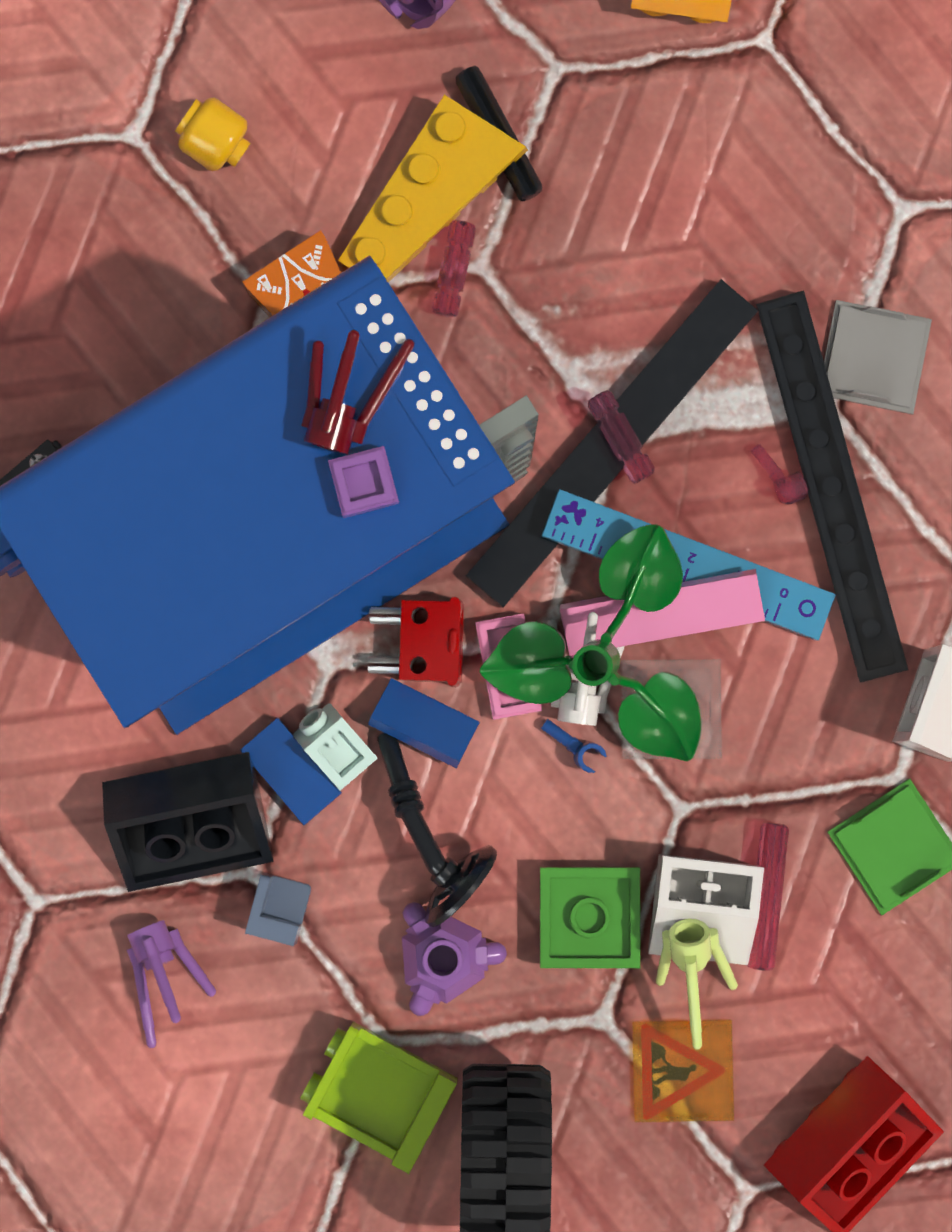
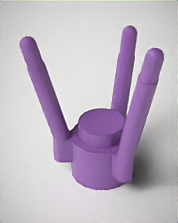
M164 920L127 935L132 948L127 950V953L133 965L143 1029L149 1048H154L157 1042L145 968L146 971L153 970L163 1001L173 1023H178L181 1020V1016L163 964L174 960L171 950L174 949L208 996L213 997L216 994V989L207 978V975L184 945L178 929L169 932Z

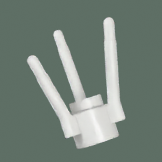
M591 612L588 615L583 647L596 639L598 615L595 612ZM553 619L548 620L547 624L557 630L556 621ZM625 646L617 647L620 659ZM579 680L578 683L572 682L571 688L564 696L551 702V707L559 708L557 720L596 726L598 713L605 714L607 696L611 688L610 682L607 680L601 684L597 694V686H588Z

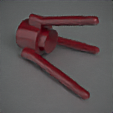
M351 330L348 333L330 400L323 398L321 405L324 344L320 340L315 341L312 347V359L310 362L307 408L301 424L302 427L307 428L304 442L346 455L349 453L352 442L362 444L370 421L414 348L413 340L407 339L403 342L357 420L353 419L356 408L342 402L360 336L359 332Z

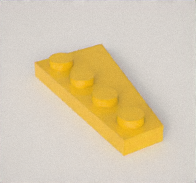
M444 94L338 261L347 268H350L370 255L389 283L427 247V243L445 226L448 227L480 193L483 194L513 161L516 162L528 151L527 147Z

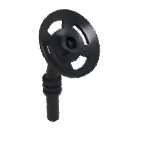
M382 733L377 737V741L391 783L388 793L392 798L391 803L395 808V816L402 818L428 871L432 874L431 881L437 885L425 914V922L430 927H435L450 918L477 890L491 870L497 857V850L488 845L471 852L458 862L451 857L444 858L421 813L424 810V804L420 801L421 795L417 791V782L410 780L398 739ZM449 895V897L444 902L438 905L440 900L444 899L446 896Z

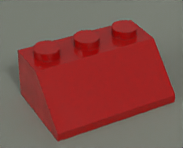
M866 1056L858 1066L847 1072L842 1083L824 1102L816 1105L811 1110L803 1124L788 1139L782 1141L776 1147L773 1155L763 1166L831 1232H850L944 1131L898 1083L871 1058Z

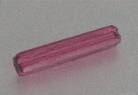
M763 823L760 830L757 865L764 867L759 919L747 965L755 970L770 971L775 967L789 828L784 824Z

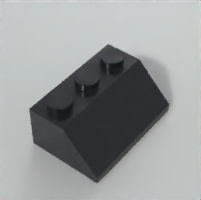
M249 752L102 782L104 826L128 892L274 862L260 788Z

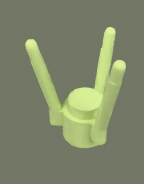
M684 919L676 922L670 930L662 932L663 949L657 969L656 984L659 986L665 984L671 959L680 970L686 972L692 1046L698 1050L702 1047V1026L697 972L706 967L712 954L729 989L735 990L738 984L719 944L718 930L716 928L709 929L704 922L697 919Z

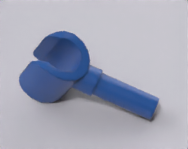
M549 719L541 727L543 731L573 753L575 764L588 773H595L596 771L586 766L583 762V754L586 750L594 748L596 752L607 757L605 750L600 745L591 741L581 742Z

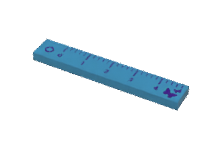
M559 489L541 537L602 560L606 552L618 539L628 532L650 525V523ZM664 529L681 561L683 582L756 569L765 622L815 641L820 639L836 594Z

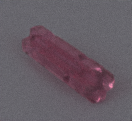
M453 220L448 230L447 242H449V246H445L437 286L440 287V290L435 291L432 305L434 313L445 317H456L459 312L461 296L458 294L463 292L471 251L468 248L473 246L476 232L475 225L466 221Z
M606 390L592 397L588 401V408L596 421L600 419L602 423L600 429L617 459L624 461L623 469L629 480L635 484L650 477L654 473L655 467L647 453L642 454L640 449L643 446L624 413L619 414L617 410L619 404L612 392Z

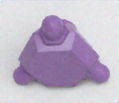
M412 902L407 904L403 910L404 920L409 926L406 929L407 934L402 937L405 984L411 986L410 991L413 992L409 1002L411 1012L417 1016H424L429 1013L434 1003L439 1004L442 1001L447 1004L485 978L484 971L488 970V965L502 963L507 956V951L504 945L499 942L486 943V938H482L480 930L453 917L448 918L438 926L430 927L425 922L426 911L423 906Z

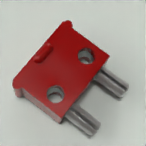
M452 597L450 601L401 600V608H370L369 614L401 615V617H368L371 624L401 625L400 657L369 656L367 663L399 664V667L367 666L369 673L399 674V680L447 682L448 685L455 688L460 686L462 683L464 604L462 600L457 597ZM423 609L428 612L426 622L417 624L415 620L417 612ZM423 658L426 661V669L424 672L417 674L414 671V663L418 659Z

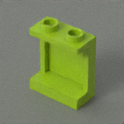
M353 1021L347 1032L338 1028L330 1041L324 1055L331 1058L332 1061L324 1076L314 1072L300 1098L308 1103L303 1116L310 1120L314 1117L392 1160L391 1165L409 1174L454 1091L458 1078Z

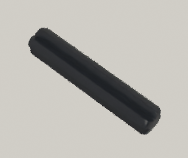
M472 66L461 71L456 76V84L471 112L518 141L479 67ZM526 154L516 162L513 161L504 170L520 201L529 200L542 191V183Z

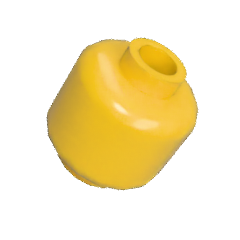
M208 98L203 103L196 99L175 130V132L181 135L178 141L180 150L210 171L221 169L226 162L235 167L251 144L243 138L248 126L245 118L216 98Z

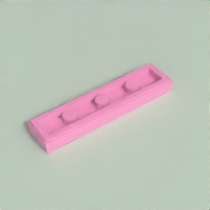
M756 569L682 582L681 590L675 600L659 611L646 612L633 604L611 643L617 648L765 621ZM604 596L560 604V614L569 656L575 655L583 647L589 613L595 612L598 615L595 640L601 639V636L606 632L621 609L624 600H616Z

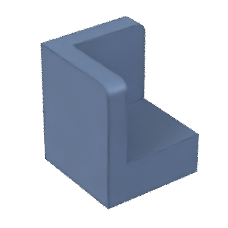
M268 873L261 874L245 934L290 946L296 945L309 901L311 886Z

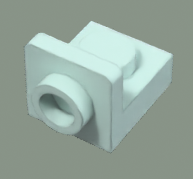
M331 703L322 709L317 708L308 713L300 722L299 729L293 734L304 751L340 791L378 759Z

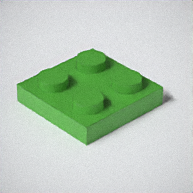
M540 867V968H640V867Z

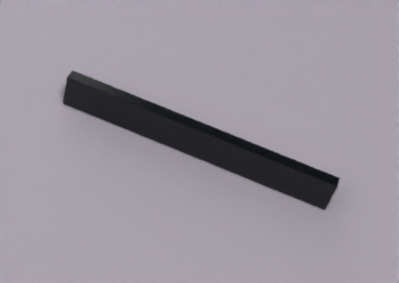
M721 279L467 573L466 577L504 608L559 544L541 537L557 491L561 489L595 502L752 320L758 310Z
M803 290L756 304L859 681L861 683L909 670L805 292Z

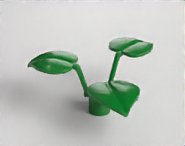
M658 524L636 528L618 539L602 559L599 568L600 588L606 596L616 600H624V603L606 632L601 636V639L589 642L579 649L574 656H565L566 642L558 630L543 622H525L512 628L504 635L493 653L483 663L479 672L501 692L513 698L534 704L554 702L569 691L572 677L567 665L573 670L576 678L585 685L598 686L608 680L613 686L622 685L632 688L636 693L627 696L622 701L618 713L619 728L625 739L633 747L647 754L671 757L688 762L696 753L702 729L700 706L694 691L685 680L669 672L656 673L648 680L645 687L638 680L619 675L617 670L620 666V654L618 649L611 643L633 604L646 612L659 611L671 604L681 590L683 582L681 561L664 528Z

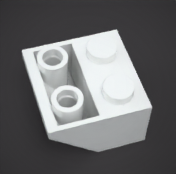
M659 854L648 954L661 955L663 931L670 930L680 920L697 919L704 922L709 929L716 928L718 930L719 944L728 963L748 965L759 919L764 867ZM712 954L709 961H715Z

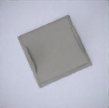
M836 300L824 357V364L834 399L913 415L932 319Z

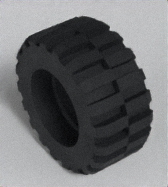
M472 1064L463 1069L460 1232H550L552 1090L551 1073L541 1065Z

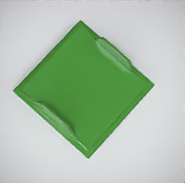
M910 778L827 832L881 915H884L952 870V842Z

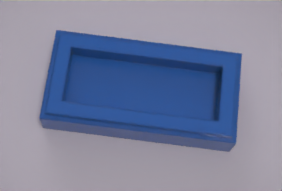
M391 678L370 717L368 725L457 769L480 722Z
M276 718L240 749L242 753H250L255 769L303 825H306L342 794L304 751L279 718Z

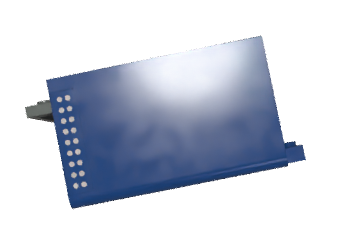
M369 255L0 486V576L8 573L11 578L25 571L28 573L124 728L129 727L152 711L160 708L173 731L178 735L369 615L371 607L385 605L507 528L510 524L492 497L515 484V482L528 473L526 469L531 464L539 414L526 395L479 425L381 270ZM351 330L359 332L360 336L342 402L356 408L353 419L357 420L403 342L411 339L415 344L414 348L370 421L363 443L352 442L348 455L384 446L399 504L343 518L328 460L347 455L304 442L307 428L301 426L307 408L313 343L320 340L324 344L321 405L323 398L330 400L348 333Z

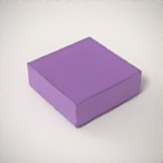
M384 446L328 460L343 518L399 504Z

